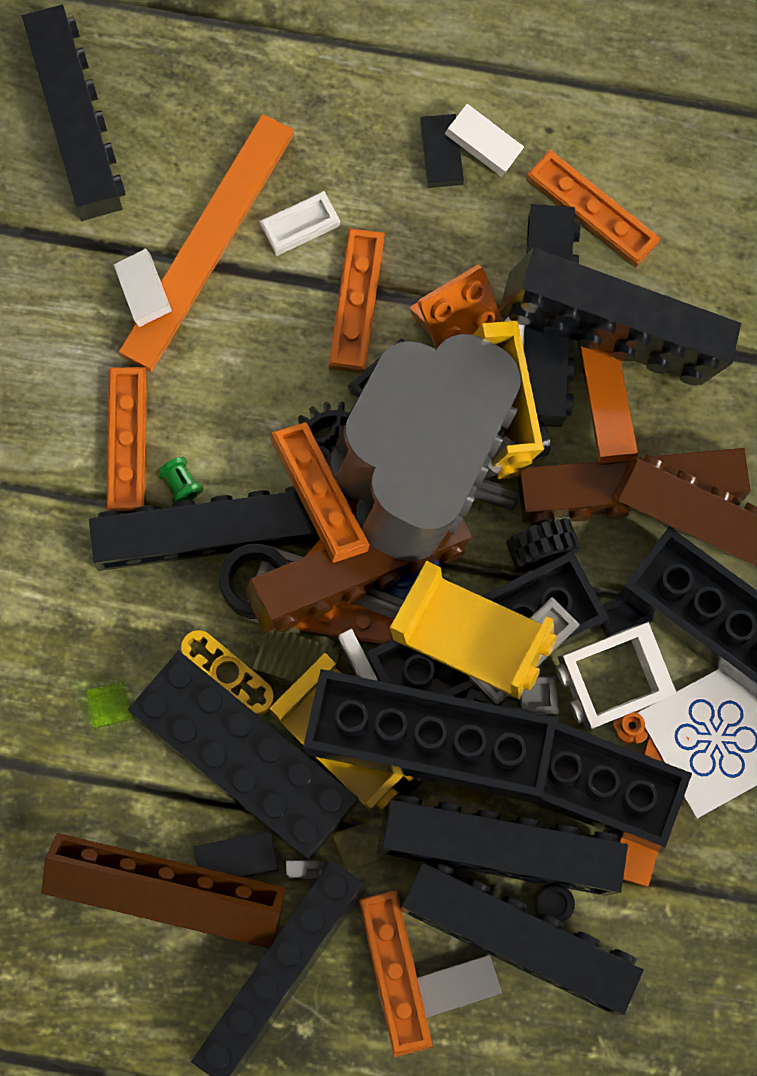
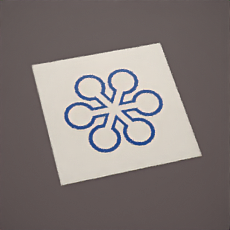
M719 669L677 691V695L659 701L638 712L643 717L645 728L664 762L692 773L684 797L696 818L757 786V697Z

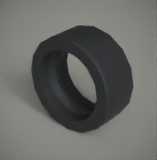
M247 544L235 549L224 560L219 572V587L227 605L236 614L248 619H257L249 602L244 601L235 591L234 577L237 570L244 563L251 560H262L269 563L274 569L288 563L272 547L264 544Z

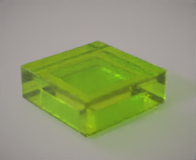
M124 681L86 690L95 729L133 720L132 715L127 710L130 704Z

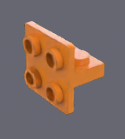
M476 265L409 307L413 319L430 334L436 350L442 342L452 336L461 334L473 335L482 323L502 322L486 273L480 265Z

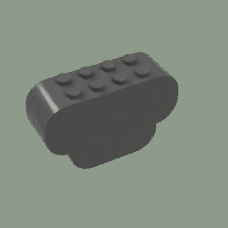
M461 334L446 339L437 350L423 343L406 341L389 347L382 354L349 415L330 458V469L342 492L358 501L355 517L367 541L375 549L402 561L424 559L438 548L447 532L454 535L462 519L465 518L475 497L473 496L489 470L488 465L503 441L502 436L518 410L512 404L521 384L520 371L514 359L499 346L478 336Z

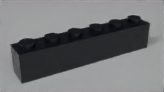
M63 4L22 15L80 220L84 221L123 210L119 197L126 195L120 174L113 176L110 165L117 162L111 142L104 144L101 133L107 132L102 110L94 112L91 101L98 100L93 79L85 80L82 70L88 69L89 66L83 47L77 49L75 47L73 39L79 38L80 35L74 16L67 18Z
M531 204L527 225L526 255L534 247L579 264V255L573 254V242H579L581 221L574 220L575 207ZM529 324L525 325L524 354L537 418L545 426L562 427L565 417L572 415L573 394L567 393V380L573 381L575 360L574 358H568L569 345L574 346L575 340L565 336H550L544 332V329Z
M294 486L286 488L284 493L270 494V491L267 490L253 491L248 493L247 498L233 499L230 495H221L211 498L209 503L195 504V501L184 500L174 503L172 508L158 509L154 505L141 506L135 509V513L121 514L120 511L110 510L99 513L98 518L89 519L93 561L98 571L229 554L247 544L281 547L318 542L320 539Z
M330 860L198 1050L191 1063L209 1076H238L367 888L363 881Z

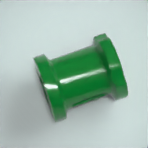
M177 457L168 461L156 472L157 477L160 480H164L171 491L173 503L193 500L204 490L201 483H196L187 469L186 465L188 462L185 457Z

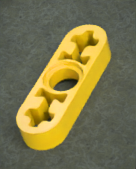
M196 630L185 636L181 644V651L186 657L258 716L270 711L269 708L274 704L275 696L271 686L209 633ZM205 640L207 641L205 647L213 657H216L218 651L222 652L223 655L216 658L210 670L207 671L204 667L210 663L205 657L200 654L195 657L191 656L193 653V649L190 646L192 642L196 641L200 644ZM224 663H233L239 669L238 678L229 684L221 682L217 677V671ZM247 675L253 678L246 682L251 689L256 692L260 691L261 688L266 690L263 695L266 700L264 705L256 703L250 706L251 698L243 689L240 690L239 695L233 693V691L242 686Z

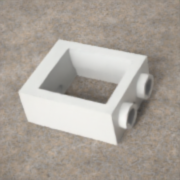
M649 622L637 624L557 656L560 665L555 666L557 676L564 688L569 686L574 701L569 703L572 714L578 724L583 722L585 728H595L677 695ZM631 640L651 692L596 714L576 661Z

